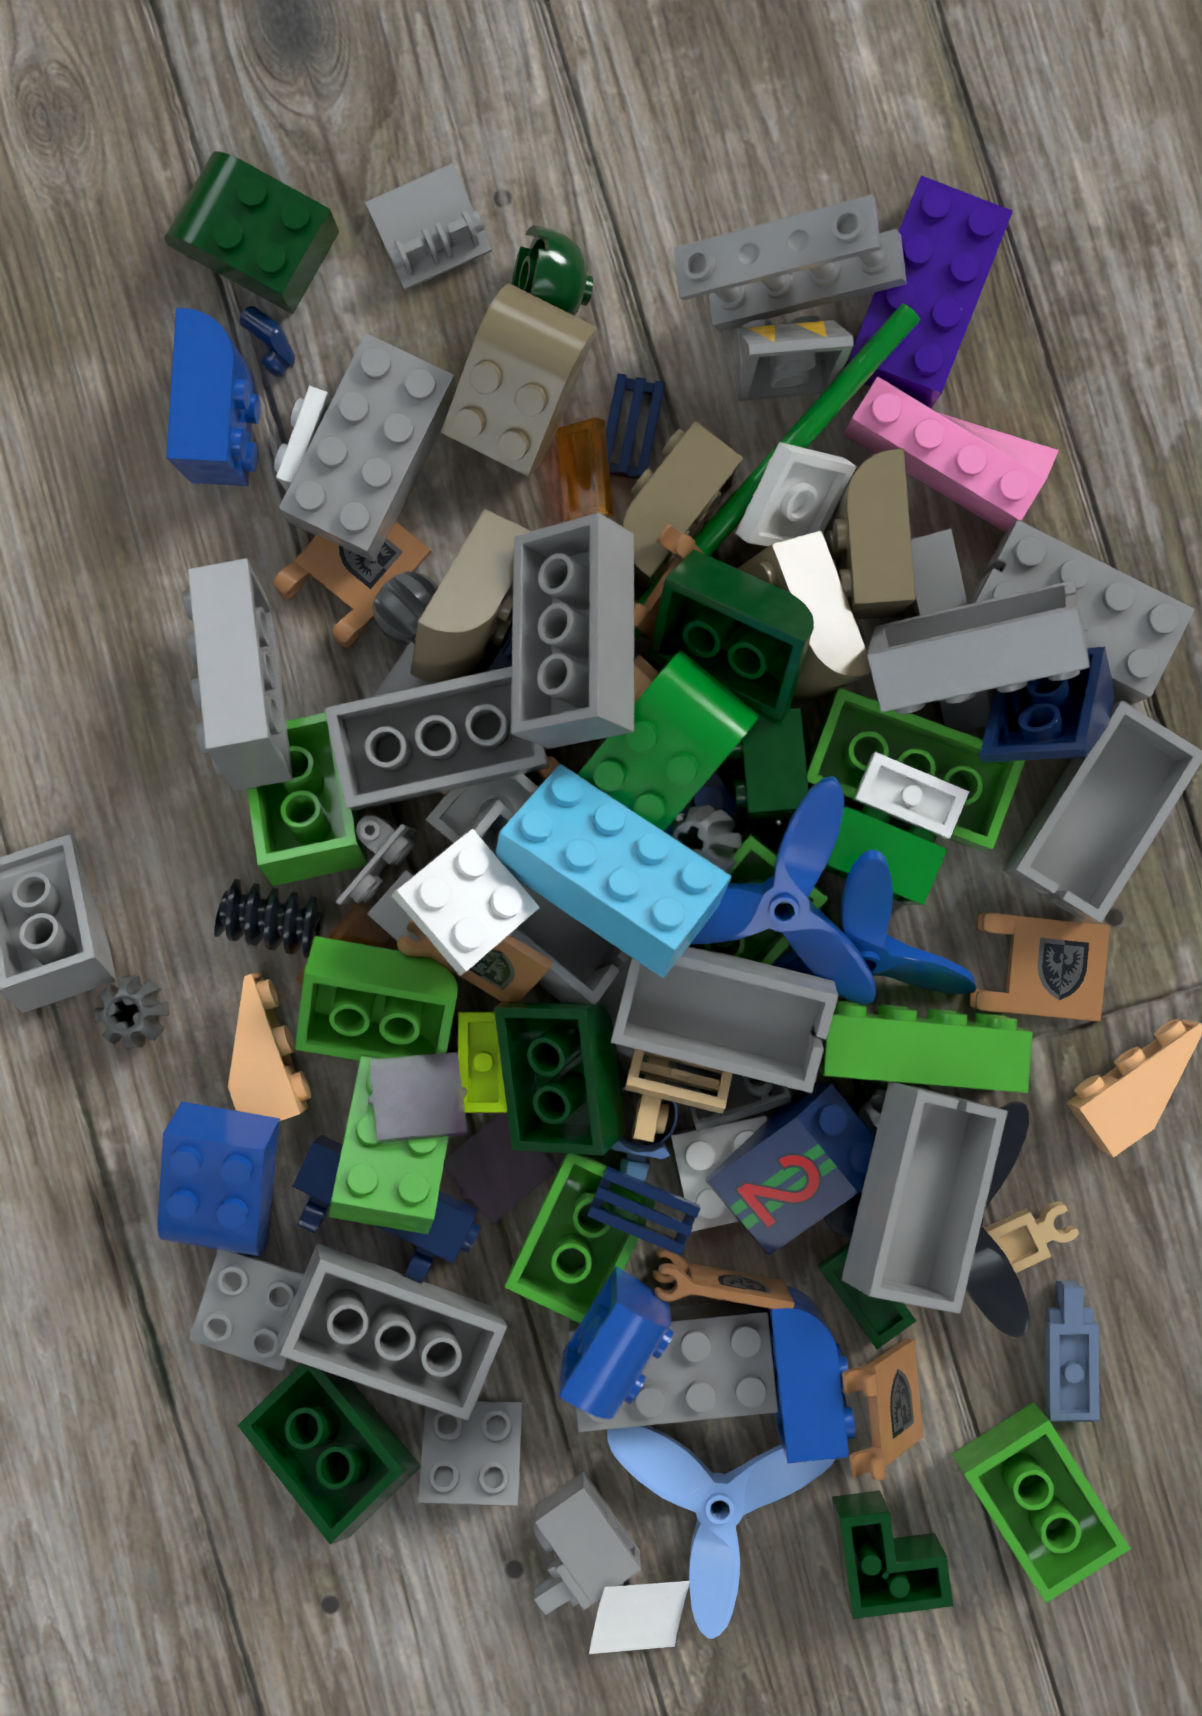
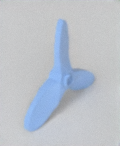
M651 1426L607 1429V1441L613 1455L631 1475L661 1498L696 1512L697 1522L689 1556L688 1578L690 1581L691 1607L694 1620L701 1633L710 1639L719 1636L728 1626L738 1593L740 1554L736 1525L741 1521L743 1515L802 1489L822 1475L833 1464L835 1459L788 1464L781 1444L754 1457L726 1474L712 1473L689 1448ZM718 1500H722V1501H723V1502L720 1503V1504H714L715 1501H718Z

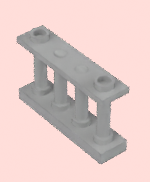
M873 194L674 248L679 298L684 301L709 294L712 324L718 330L907 284L901 234L897 229L879 233L876 203Z

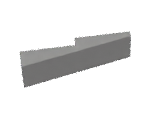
M952 529L911 539L916 598L912 606L915 617L968 605ZM987 690L978 691L973 698L959 703H947L945 699L935 701L941 725L963 733L987 726L991 711Z

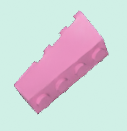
M878 376L844 433L845 436L875 454L886 450L904 449L907 474L1003 532L1017 520L1021 521L1045 483L1059 452L1057 449L935 412Z

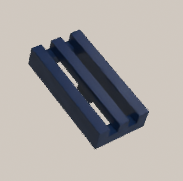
M617 373L599 463V472L638 480L648 469L665 382L655 381V383L646 382L645 378L636 377L635 380L627 378L625 374ZM627 390L633 392L620 461L617 464L611 462L624 392ZM643 394L652 395L638 467L629 466Z
M607 1166L587 1216L673 1253L682 1255L686 1239L692 1231V1225L701 1208L699 1204ZM611 1182L684 1212L683 1220H678L610 1191ZM604 1201L672 1229L677 1234L673 1238L601 1206Z

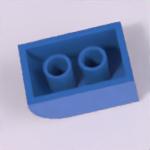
M176 308L166 458L191 483L248 486L249 472L256 471L258 460L257 445L255 442H251L252 424L259 423L261 412L259 395L254 394L252 372L226 331L215 319L198 310Z
M188 1102L180 1103L163 1132L158 1206V1235L161 1240L258 1257L263 1254L269 1240L280 1118Z
M616 1266L563 1350L559 1397L580 1410L602 1419L614 1418L624 1401L631 1404L644 1384L646 1376L642 1374V1371L650 1358L653 1356L659 1359L672 1339L674 1331L669 1329L672 1318L670 1317L668 1301L660 1300L655 1295L654 1289Z
M787 1286L794 1301V1307L766 1308L769 1319L778 1412L775 1413L777 1432L787 1463L849 1457L847 1439L855 1438L856 1434L852 1408L847 1407L845 1394L842 1392V1372L848 1370L846 1356H841L839 1343H835L816 1304L803 1292Z

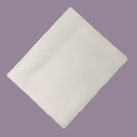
M690 1581L604 1587L589 1654L675 1647L677 1631Z

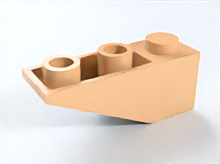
M257 972L244 976L228 1089L236 1111L280 1118V1121L299 1115L309 1108L306 1100L311 1099V1090L303 1071L296 1072L290 1054L295 1052V1045L290 1030L286 1025L280 1026L274 1009L279 1006L276 989L270 979L264 980L262 972Z
M1174 1019L1165 1023L1154 1032L1156 1037L1154 1041L1142 1049L1134 1047L1127 1050L1114 1061L1116 1067L1102 1077L1099 1075L1089 1077L1074 1089L1077 1095L1066 1103L1100 1151L1115 1157L1155 1129L1202 1036L1201 1023L1185 1019L1182 1021Z

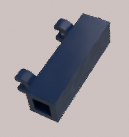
M324 1135L319 1136L313 1141L292 1186L311 1195L297 1225L314 1234L317 1228H320L331 1205L343 1144ZM440 1190L434 1221L428 1234L376 1226L418 1246L404 1276L422 1284L435 1255L454 1263L459 1250L466 1253L470 1252L481 1228L480 1225L473 1222L478 1208Z

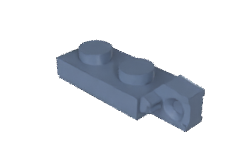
M1056 1280V1307L1047 1308V1319H1044L1045 1416L1050 1422H1099V1324L1094 1320L1093 1309L1091 1307H1084V1287L1080 1286L1076 1280Z

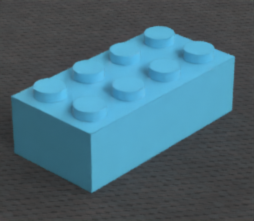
M562 764L556 767L499 832L495 854L510 873L521 883L663 979L717 910L732 877Z

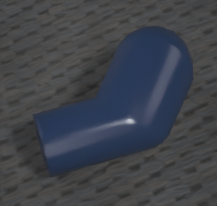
M249 306L244 309L240 316V325L261 340L270 350L262 357V365L273 376L282 377L288 367L293 368L295 354L281 325L255 306Z

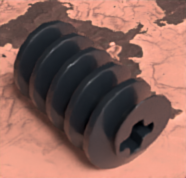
M234 879L228 891H225L221 899L215 919L214 936L219 937L226 930V936L229 940L238 941L245 933L247 944L257 946L264 937L265 946L269 950H276L283 941L286 954L291 955L295 954L302 945L305 958H309L315 936H322L324 912H318L317 897L311 896L305 907L300 908L298 893L292 892L285 904L280 903L279 888L273 887L267 898L261 899L260 884L253 883L247 895L242 894L241 880Z

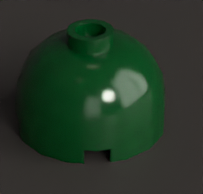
M533 225L527 230L525 235L534 238L530 248L520 246L511 284L575 316L580 305H588L593 291V277L587 275L585 257L581 249L566 235L552 229Z

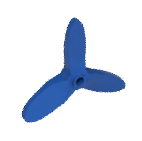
M835 777L824 778L812 786L798 805L780 843L773 877L767 879L764 884L729 883L719 907L691 944L734 941L768 928L782 932L798 956L817 977L834 981L838 994L859 1004H870L874 1001L876 991L874 978L868 965L855 945L839 927L809 901V895L833 851L842 821L844 796L841 784Z
M868 850L863 853L852 865L843 890L841 903L842 932L858 949L868 965L872 976H886L906 984L950 994L974 993L976 991V983L970 971L946 958L908 946L887 934L893 903V887L889 865L886 857L879 851ZM795 950L776 959L772 966L816 976Z

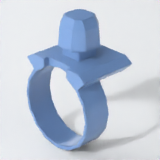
M626 1083L621 1087L622 1092L625 1090ZM673 1102V1122L670 1129L661 1138L650 1143H636L626 1139L623 1135L611 1147L615 1151L626 1152V1156H621L619 1171L645 1181L650 1166V1161L646 1160V1156L658 1159L670 1156L669 1149L664 1141L673 1133L677 1123V1105L675 1102Z

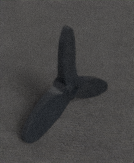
M1014 1101L999 1108L1008 1112L985 1209L1011 1172L1025 1141L1029 1127V1111L1023 1102ZM859 1192L823 1218L825 1223L838 1234L849 1238L852 1237L862 1192ZM982 1218L966 1291L983 1315L998 1330L1011 1337L1020 1338L1025 1335L1029 1326L1030 1315L1027 1301L1020 1281L1007 1256L982 1227Z

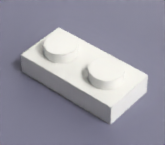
M309 386L304 399L299 398L296 401L291 415V426L294 429L288 445L283 443L280 446L275 458L274 471L278 472L276 478L286 490H288L332 401L328 392Z
M874 752L853 800L913 826L925 829L939 837L950 839L969 791Z

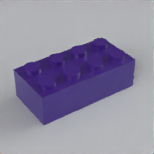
M921 175L898 230L902 239L907 284L874 292L845 367L898 307L904 303L916 312L920 322L864 385L871 387L878 376L931 409L944 389L1013 211Z

